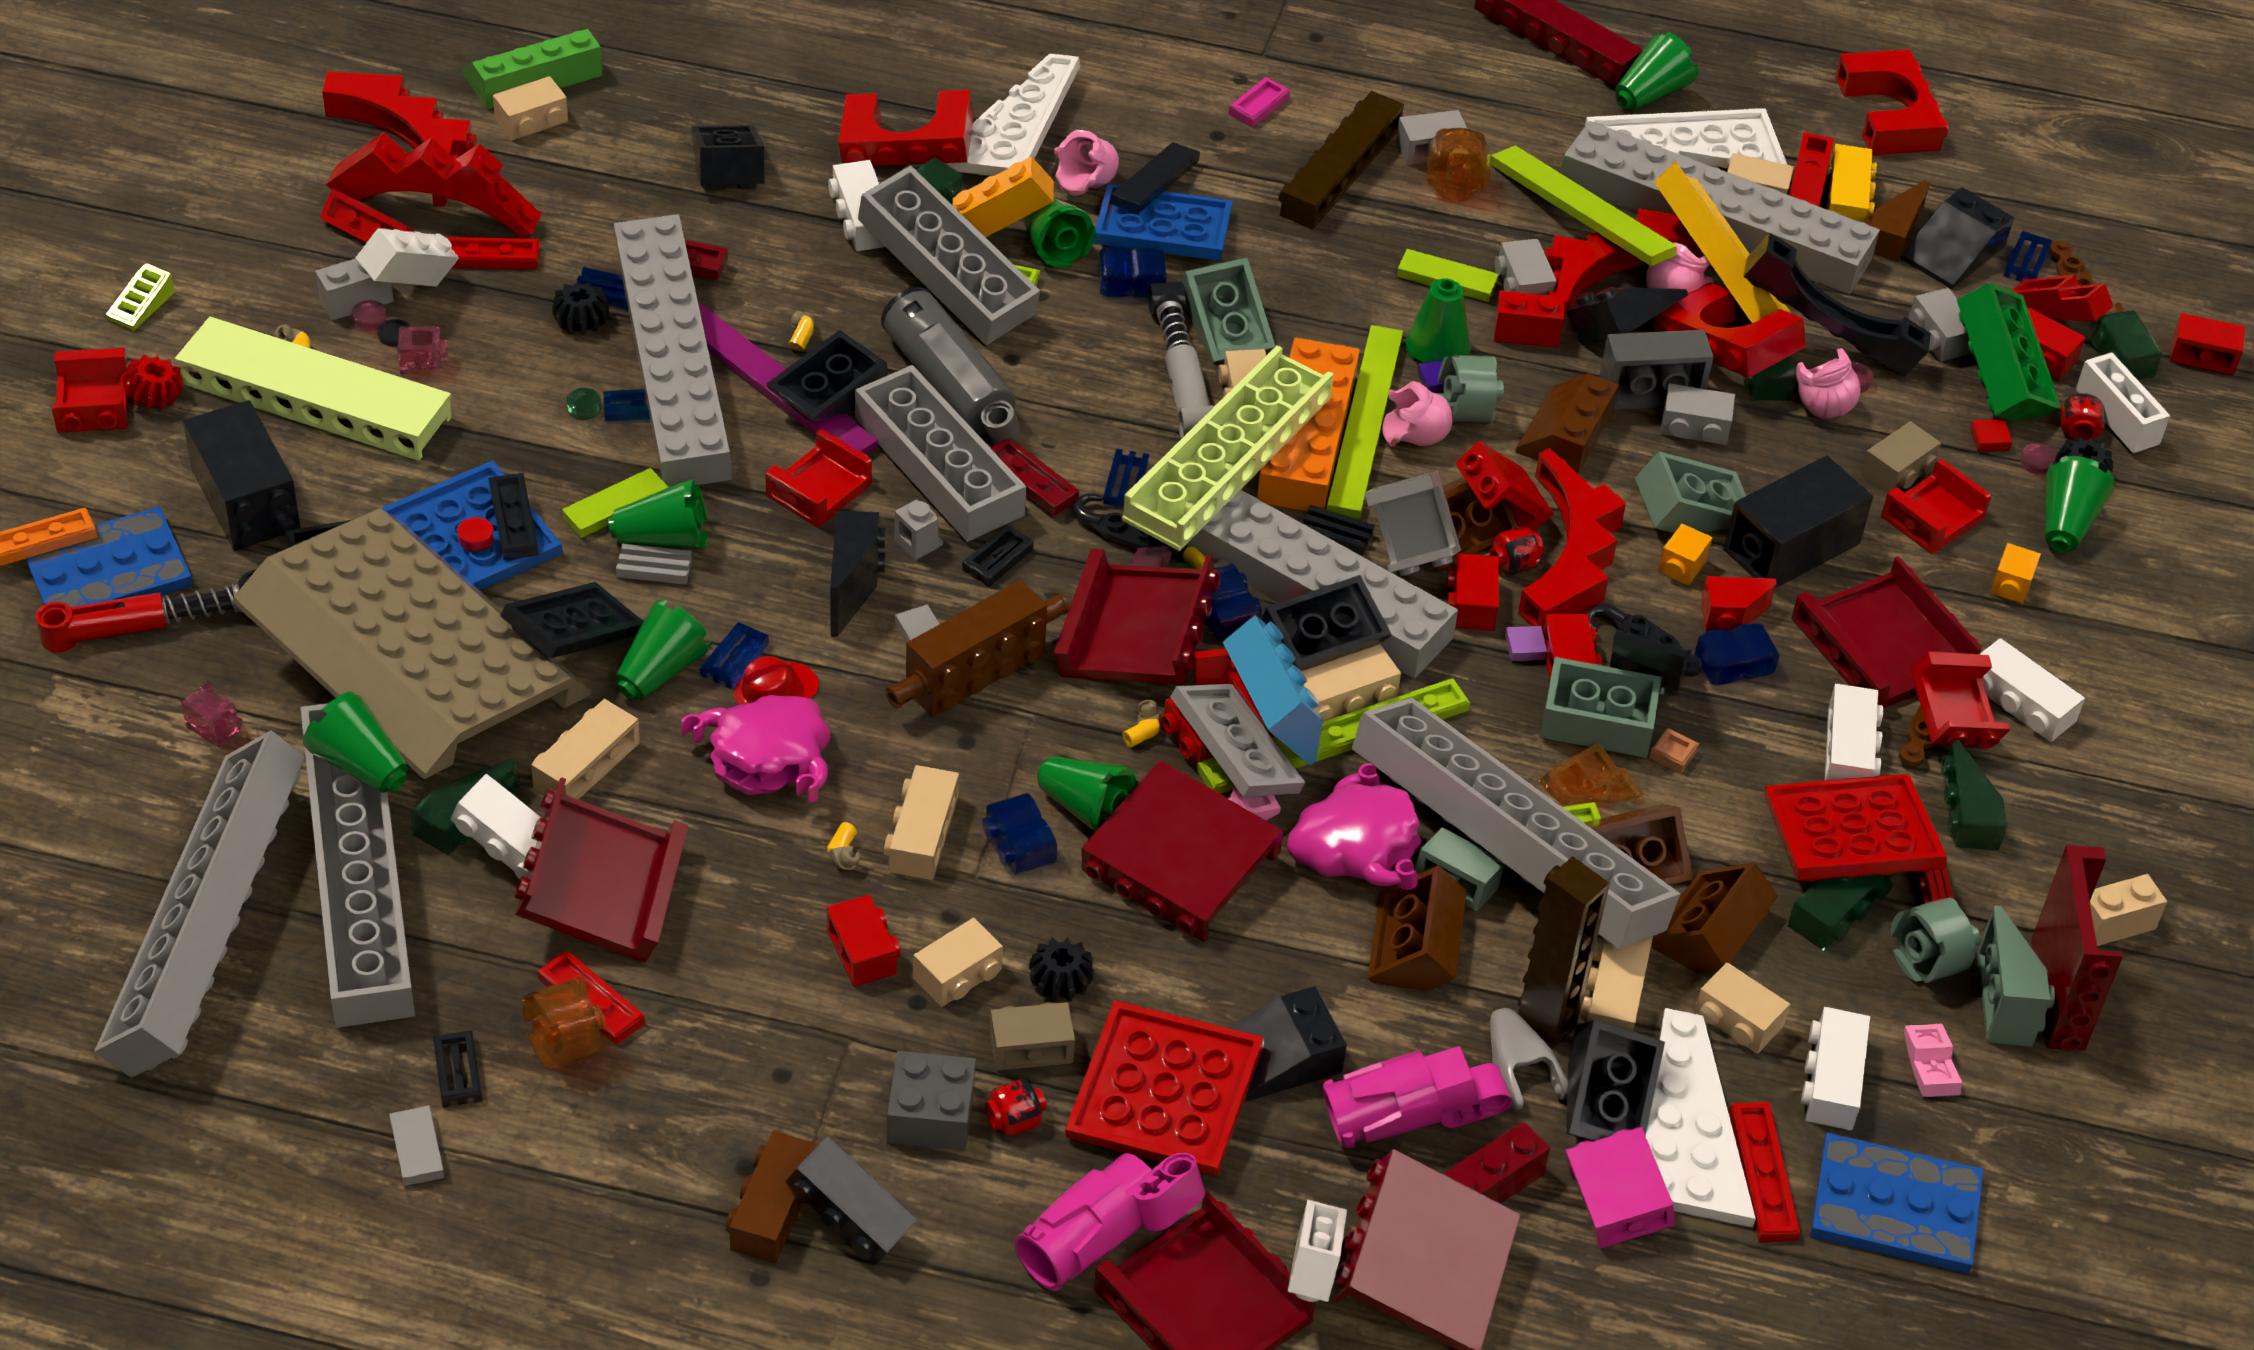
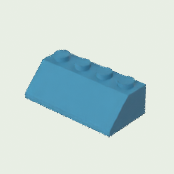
M1254 615L1223 641V644L1268 731L1311 766L1317 759L1323 723L1316 708L1319 705V701L1304 686L1307 679L1292 664L1295 661V657L1281 643L1284 636L1272 622L1265 624Z

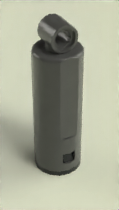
M922 287L908 288L893 297L883 310L881 326L916 369L978 435L987 434L993 445L1009 438L1016 442L1021 435V428L1014 412L1016 406L1015 393L927 289Z

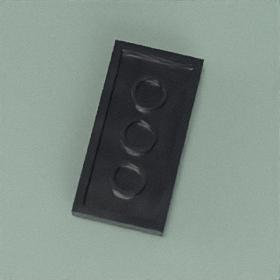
M597 582L505 604L500 615L511 625V628L516 633L526 637L537 647L541 654L551 659L636 636L644 622Z

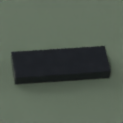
M524 474L488 477L503 560L539 555Z

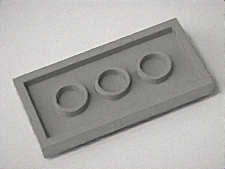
M1232 684L1176 686L1171 699L1243 797L1300 793L1305 781Z

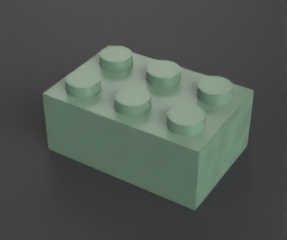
M1555 657L1540 738L1647 758L1654 730L1662 677Z

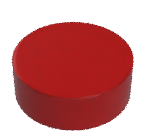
M468 518L458 526V541L466 550L481 551L493 543V526L484 518Z

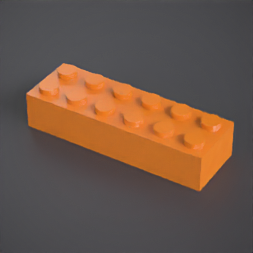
M1294 337L1289 358L1322 375H1325L1327 371L1333 373L1332 398L1261 468L1257 499L1268 505L1308 512L1310 505L1325 509L1356 380L1360 349Z

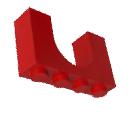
M1910 49L1840 55L1835 79L1844 97L1884 95L1902 102L1907 107L1899 110L1867 112L1862 138L1867 149H1872V155L1941 151L1944 138L1948 136V122L1946 119H1943L1938 101L1934 100L1930 92L1929 83L1924 79L1918 61H1915Z
M970 90L939 91L936 113L933 119L925 126L908 132H892L880 127L881 113L877 93L846 94L838 140L842 164L870 160L872 166L968 163L974 117Z
M1709 283L1689 293L1687 297L1655 316V332L1705 330L1714 356L1712 363L1748 378L1806 347L1804 318L1782 309L1749 325L1722 328L1736 320L1735 302L1729 289L1714 283Z

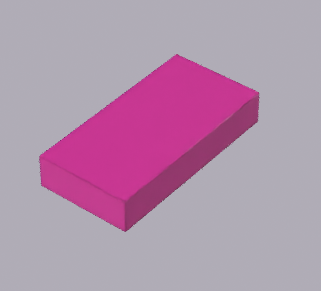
M1265 77L1229 106L1228 115L1253 128L1290 98V89Z

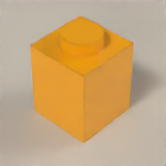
M1681 523L1663 548L1658 572L1689 586L1707 562L1713 537Z
M2007 543L1990 594L2024 604L2041 553Z

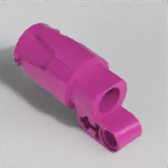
M1460 1046L1425 1057L1419 1050L1343 1075L1344 1080L1333 1083L1332 1079L1327 1080L1322 1086L1325 1103L1336 1137L1340 1145L1345 1148L1355 1147L1354 1142L1364 1139L1366 1143L1438 1122L1449 1128L1463 1126L1498 1115L1507 1110L1512 1104L1511 1095L1498 1065L1487 1063L1469 1068Z
M1126 1153L1102 1171L1091 1170L1063 1192L1032 1225H1028L1016 1237L1014 1246L1021 1264L1036 1282L1051 1291H1057L1068 1280L1073 1279L1102 1257L1110 1254L1133 1235L1139 1227L1143 1226L1146 1230L1160 1231L1170 1227L1204 1198L1205 1190L1195 1157L1189 1153L1173 1154L1151 1170L1141 1159Z

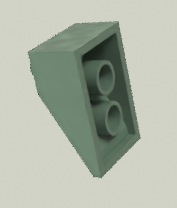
M1248 258L1185 271L1182 278L1185 291V306L1212 364L1225 361L1226 351L1265 349L1266 352L1276 347Z
M1659 451L1635 477L1652 524L1656 529L1672 533L1676 532L1681 523L1700 532L1728 529L1735 501L1746 496L1737 472Z
M1994 905L1977 951L1987 1043L2033 1046L2038 1032H2043L2045 1028L2047 1008L2051 1009L2053 1007L2055 999L2054 986L2048 984L2047 969L2002 906Z

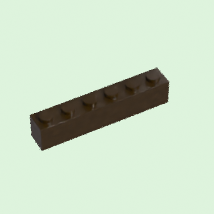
M1371 91L1363 101L1359 100L1349 117L1345 116L1342 119L1335 133H1330L1327 136L1320 150L1313 152L1305 167L1298 169L1290 184H1285L1279 194V202H1281L1280 216L1313 230L1398 131L1399 117H1403L1404 104L1374 91Z
M1573 856L1561 867L1558 865L1554 866L1544 879L1546 888L1544 897L1538 906L1540 910L1539 920L1533 930L1535 939L1533 947L1528 954L1530 962L1528 970L1523 977V983H1525L1523 994L1518 1001V1006L1520 1007L1518 1015L1525 1020L1550 1049H1554L1576 1029L1610 882Z

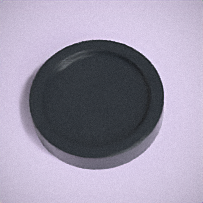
M401 319L387 320L378 327V338L380 342L387 346L403 345L412 337L410 324Z

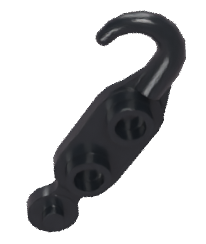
M1087 493L1075 500L1073 511L1077 519L1086 525L1092 526L1109 541L1135 548L1144 553L1161 550L1167 557L1173 559L1182 558L1188 547L1186 544L1178 551L1122 521L1123 515L1114 512L1106 515L1086 510L1084 508L1086 503L1103 500V496L1100 494Z
M1607 604L1595 605L1586 612L1589 616L1591 628H1596V631L1598 629L1594 625L1593 619L1603 616L1613 621L1619 630L1681 647L1679 641L1674 636L1668 634L1642 615H1631ZM1693 654L1690 655L1685 676L1688 677L1697 676L1702 669L1701 659Z

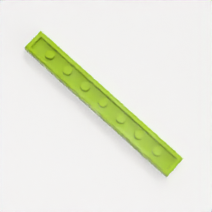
M1516 145L1491 155V165L1651 267L1676 256L1677 246Z
M1374 325L1370 327L1327 504L1328 511L1355 519H1360L1365 492L1367 491L1389 397L1388 392L1391 388L1401 346L1402 330Z
M1452 678L1325 720L1322 723L1316 762L1353 750L1352 746L1363 712L1413 698L1443 720L1469 711L1470 702ZM1273 737V740L1295 769L1308 765L1307 762L1277 737ZM1214 757L1200 763L1198 762L1197 772L1207 787L1219 794L1235 788L1233 782L1222 767L1218 765Z

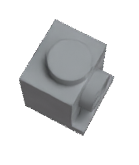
M916 499L895 511L894 541L915 560L943 546V540L938 536L939 520L927 503Z

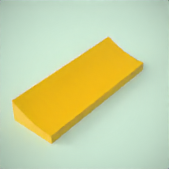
M1675 161L1654 183L1750 321L1754 323L1779 309L1791 313L1787 306L1779 302L1775 296L1762 288L1753 286L1743 277L1746 259L1750 255L1697 178L1685 175Z

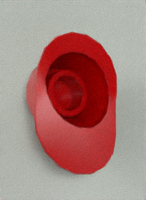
M764 656L755 659L746 667L744 675L735 685L734 697L738 705L752 703L768 695L798 696L811 699L818 691L819 681L813 670L801 663L784 662L776 657Z

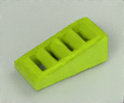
M146 263L139 269L106 313V319L135 331L175 293L172 275ZM126 310H129V311L134 312V314L131 315V314H129V313H127V312H125V311H126Z

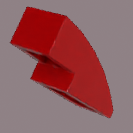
M2076 274L2027 279L2011 290L2023 295L2027 308L2062 320L2096 321L2114 307L2105 283L2080 286Z

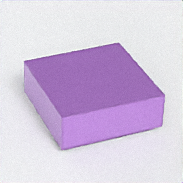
M1541 626L1506 627L1505 639L1511 662L1546 660L1547 649Z

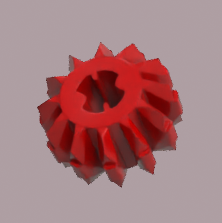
M143 354L140 359H132L127 370L124 372L122 380L124 382L125 397L132 398L134 406L143 404L146 405L148 410L152 406L157 407L159 410H163L166 405L173 406L183 387L180 368L172 366L171 359L164 361L159 359L158 354L154 358Z

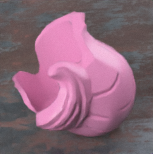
M1073 131L1059 147L1054 149L1055 156L1060 159L1056 179L1061 189L1072 196L1082 195L1088 189L1100 188L1109 183L1116 175L1119 166L1117 151L1112 144L1098 138L1090 131Z
M1674 243L1677 246L1676 256L1652 267L1649 265L1646 271L1647 288L1686 289L1689 294L1709 283H1714L1712 277L1704 276L1705 270L1710 266L1706 256L1697 258L1687 246L1679 243Z
M1843 349L1836 350L1839 358L1830 360L1820 366L1807 370L1804 364L1800 362L1796 367L1800 399L1810 413L1822 419H1834L1847 414L1855 407L1860 398V381L1851 366L1849 357Z
M1414 381L1397 391L1390 390L1388 392L1389 399L1397 405L1395 410L1385 416L1382 425L1385 441L1390 447L1395 446L1400 441L1417 446H1430L1440 442L1449 434L1453 421L1452 409L1442 395L1430 392L1427 387Z

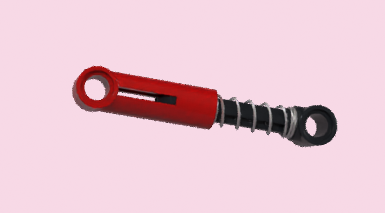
M256 570L246 572L241 576L238 584L232 585L229 588L225 586L223 591L214 592L210 588L209 593L199 594L198 591H195L193 596L187 597L181 593L179 598L170 599L167 595L164 598L161 596V592L72 607L62 602L47 603L39 608L35 617L42 646L47 651L62 653L73 648L77 642L167 628L166 623L169 624L170 619L173 618L179 622L181 617L190 616L194 620L198 614H205L209 617L211 612L219 611L222 615H224L225 610L233 609V612L235 611L236 613L237 611L240 612L241 610L233 603V597Z

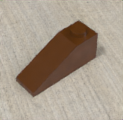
M1924 180L1877 207L1872 219H1865L1864 223L1880 229L1874 254L1899 262L1901 254L1922 212L1931 182Z

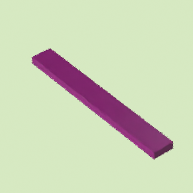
M698 303L710 354L814 435L820 429H823L866 455L878 449V439L845 414L814 422L769 390L767 383L783 372L785 368L704 305Z

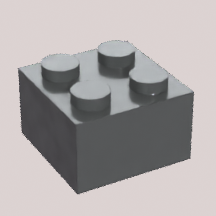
M897 1051L887 1112V1143L966 1151L975 1089L976 1058Z

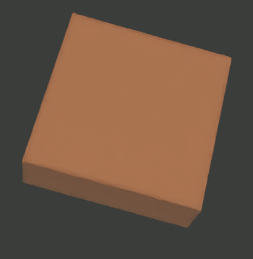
M1667 728L1651 749L1649 758L1681 774L1697 753L1699 743Z

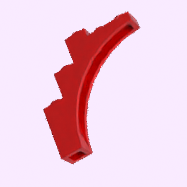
M327 71L322 90L325 116L351 119L374 125L394 134L413 149L433 138L455 159L477 145V135L471 133L470 120L443 119V112L438 111L437 99L410 96V90L404 88L403 76ZM432 194L433 206L447 205L448 198Z
M383 132L339 162L325 184L331 190L332 188L339 190L358 201L386 192L403 191L429 193L454 199L495 218L522 239L532 235L542 216L540 211L499 174L503 164L480 143L455 159L433 138H430L410 153H406Z
M1639 208L1636 221L1673 244L1679 243L1687 246L1697 258L1705 256L1677 215ZM1596 231L1595 234L1588 233L1587 241L1555 235L1553 247H1546L1545 256L1557 281L1555 288L1557 291H1550L1549 295L1565 297L1563 325L1567 317L1566 310L1571 308L1576 301L1575 299L1594 283L1611 274L1633 267L1648 265Z
M1550 448L1539 453L1535 478L1551 495L1561 513L1566 530V546L1557 562L1540 579L1522 590L1518 614L1530 626H1541L1542 632L1546 614H1581L1593 606L1604 602L1609 578L1605 575L1603 569L1613 564L1618 540L1614 538L1612 532L1621 528L1626 503L1622 498L1615 494L1608 486L1602 484L1596 488L1591 487L1587 480L1579 476L1564 459L1560 458Z

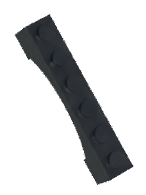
M1769 233L1747 257L1743 277L1753 286L1764 289L1775 296L1782 304H1788L1801 312L1806 319L1817 322L1828 329L1835 337L1846 340L1861 353L1868 354L1880 361L1887 369L1896 371L1905 377L1929 352L1931 336L1929 331L1905 316L1901 320L1878 318L1856 311L1836 301L1818 288L1803 272L1795 259L1797 249L1772 233Z

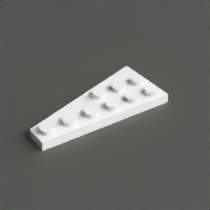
M1058 54L1046 56L1028 73V79L1021 86L1015 84L1009 90V96L1004 101L998 100L973 122L968 163L934 164V169L995 176L1016 162H1021L1031 156L1035 159L1080 68L1079 57Z
M1765 108L1586 117L1585 126L1589 121L1602 124L1613 130L1631 135L1653 145L1661 146L1664 149L1690 157L1693 160L1710 166L1728 168L1732 153L1787 165Z
M1665 1008L1659 1040L1665 1041L1645 1136L1673 1202L1674 1211L1753 1228L1756 1218L1704 1017Z

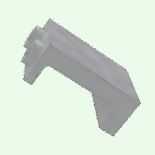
M1438 470L1376 487L1365 492L1368 506L1374 505L1390 558V564L1387 566L1389 572L1399 570L1400 576L1420 571V564L1431 562L1433 567L1453 562L1452 556L1461 551Z

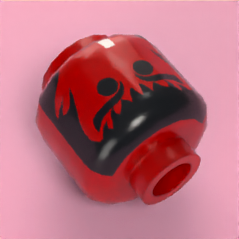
M2078 393L2070 396L2063 402L2061 406V429L2065 436L2073 440L2079 436L2083 440L2088 441L2091 437L2093 440L2101 435L2105 426L2104 405L2098 397L2088 393Z
M1519 526L1497 533L1489 553L1490 556L1499 557V568L1505 574L1514 575L1536 568L1540 558L1543 556L1544 547L1537 532L1532 531L1526 526Z
M1024 1079L992 1089L989 1100L985 1102V1111L990 1126L994 1131L999 1130L1007 1137L1039 1127L1042 1120V1111L1047 1109L1042 1090L1040 1088L1034 1089Z

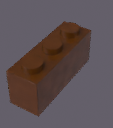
M772 1131L767 1145L761 1144L759 1146L754 1161L756 1169L753 1176H746L740 1191L741 1202L738 1209L732 1208L727 1217L725 1231L730 1233V1250L777 1263L803 1204L793 1195L791 1187L785 1181L818 1146V1143Z

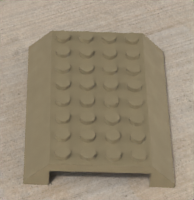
M381 508L267 557L233 597V603L334 697L349 691L363 697L405 762L423 779L453 765L458 743L550 697L565 709L591 696L592 690L556 658L551 659L541 654L532 642L523 635L516 633L511 628V625L500 617L502 610L408 526Z

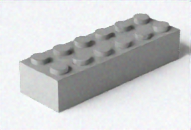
M911 165L861 195L858 220L986 346L1035 316L1040 290Z
M913 365L855 389V419L868 433L878 439V445L967 542L1025 516L1026 486Z

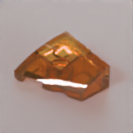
M1599 741L1550 770L1539 780L1545 790L1564 805L1636 800L1643 795L1625 767L1618 770Z

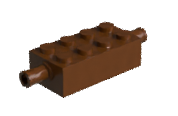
M1019 580L906 643V679L886 688V697L889 703L895 709H898L914 699L933 717L944 710L953 708L958 702L970 695L981 692L986 686L1000 678L1008 677L1014 670L1023 665L1036 661L1041 655L1045 654L1047 624L1062 615L1068 614L1070 606L1067 599L1061 593H1057L1048 600L1043 601L1022 580Z

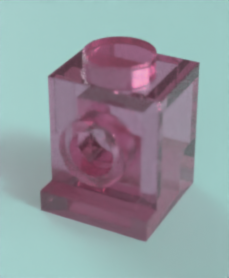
M440 326L399 327L397 350L400 375L407 374V371L411 369H441V360H448V340L441 339Z
M209 681L205 682L181 702L186 727L217 747L230 737L235 736L242 727V719L236 715L237 709L234 703L225 696L220 697L214 693L213 684Z

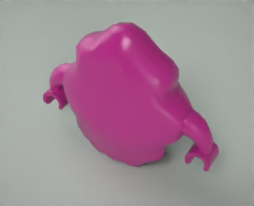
M768 695L752 703L740 704L728 709L714 708L704 711L699 715L689 714L682 718V736L693 732V741L696 743L703 740L704 727H716V730L710 737L711 743L714 746V751L711 752L710 756L715 765L716 778L727 783L731 788L740 790L744 794L757 795L776 793L785 786L796 784L797 796L808 791V801L810 803L818 799V789L824 785L828 777V766L821 758L820 752L829 744L831 737L829 726L823 719L820 706L813 699L798 696Z
M1372 763L1363 764L1358 770L1359 773L1349 775L1340 780L1328 798L1306 807L1301 812L1298 823L1289 833L1286 848L1296 862L1311 867L1320 875L1327 877L1350 876L1357 879H1365L1367 882L1377 886L1398 885L1401 889L1411 890L1417 886V872L1414 871L1411 858L1421 848V839L1417 831L1420 824L1415 813L1414 804L1410 800L1407 791L1385 784L1380 785V777L1377 775L1376 767Z

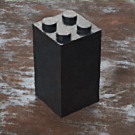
M250 400L183 420L191 470L233 551L286 535L285 531L301 528L293 478Z
M1826 455L1735 501L1723 550L1753 578L1776 579L1777 588L1860 545L1874 496Z

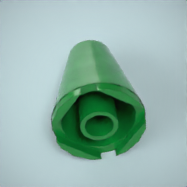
M1660 32L1653 36L1616 86L1615 98L1617 103L1624 109L1634 111L1691 85L1699 76V67L1697 62L1693 65L1689 58L1693 54L1690 48L1679 37L1669 32L1665 35H1661Z
M1054 198L1053 203L1022 218L1037 254L1046 264L1055 268L1069 267L1073 265L1071 262L1078 257L1083 259L1094 244L1096 230L1088 213L1059 199Z
M1443 278L1431 284L1406 336L1405 349L1413 361L1414 357L1423 363L1443 361L1447 356H1469L1471 343L1462 286L1458 282L1449 278Z
M2065 456L2060 458L2059 463L2054 464L2052 462L2049 465L2046 474L2045 541L2055 551L2068 552L2075 550L2113 494L2115 486L2113 474L2108 469L2107 473L2098 468L2099 463L2093 459L2081 456Z
M695 479L686 480L615 509L613 517H609L608 520L611 537L617 538L620 544L689 549L706 548L709 538L708 531H702L701 527H703V520H707V514L699 484L694 485Z
M657 600L651 606L615 676L618 682L617 689L628 699H644L704 656L711 648L712 642L706 643L703 639L707 635L704 627L681 607L676 606L674 610L665 607L668 602L666 600Z
M349 691L339 695L322 709L327 715L319 724L314 719L309 724L303 736V746L311 754L381 793L389 790L394 792L407 780V763L363 697L358 694L356 695L354 692Z
M1056 756L1043 762L1037 773L1039 788L1094 832L1101 827L1140 783L1135 777V774H1138L1137 771L1128 766Z

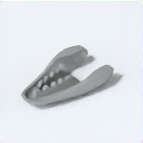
M1502 1008L1493 1011L1490 1019L1493 1064L1498 1065L1511 1095L1512 1104L1508 1109L1512 1111L1521 1110L1525 1101L1513 1070L1544 1061L1548 1067L1555 1094L1561 1100L1567 1099V1078L1549 1046L1514 1010Z

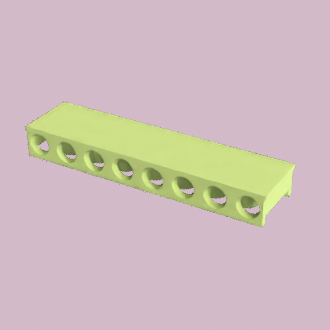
M209 317L175 357V362H177V367L180 368V374L183 378V385L239 403L250 400L254 408L418 461L422 458V449L443 421L449 422L452 418L451 393L213 317ZM194 368L200 373L202 379L192 377L189 372ZM217 379L227 380L231 384L232 389L224 388L218 383ZM257 390L262 398H255L249 392ZM277 398L281 400H288L291 403L292 408H286L282 406L277 401ZM311 409L319 410L323 418H316L309 412ZM337 418L348 419L352 423L353 428L343 426ZM372 429H379L384 437L378 438L372 435L370 431ZM398 438L410 439L414 447H406Z
M1277 345L1125 494L1122 521L1180 551L1332 398L1334 374L1327 371L1325 375H1322L1283 355V348Z

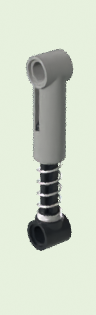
M1182 281L1149 283L1147 293L1149 312L1151 316L1158 317L1160 328L1163 332L1162 336L1165 341V349L1167 350L1165 362L1178 411V427L1180 438L1182 439L1214 406L1210 405L1197 351L1188 341L1187 326L1183 323L1185 320L1182 315L1185 313V291Z

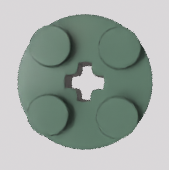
M1454 355L1444 358L1438 376V382L1444 383V394H1438L1448 401L1452 409V422L1492 423L1494 421L1497 400H1502L1504 395L1503 381L1497 380V362L1494 356Z
M1951 897L1899 912L1894 917L1890 930L1891 938L1895 936L1897 938L1898 948L1893 950L1895 959L1902 971L1911 980L1916 982L1922 980L1928 983L1966 971L1973 963L1976 947L1981 943L1978 929L1970 924L1956 900Z

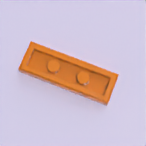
M81 508L1 531L0 566L98 538L96 528L87 508Z

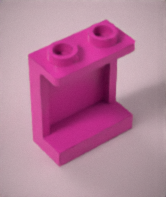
M1642 1127L1632 1130H1620L1612 1136L1593 1142L1584 1141L1566 1150L1568 1169L1571 1176L1575 1178L1592 1222L1594 1238L1599 1249L1676 1226L1673 1202Z

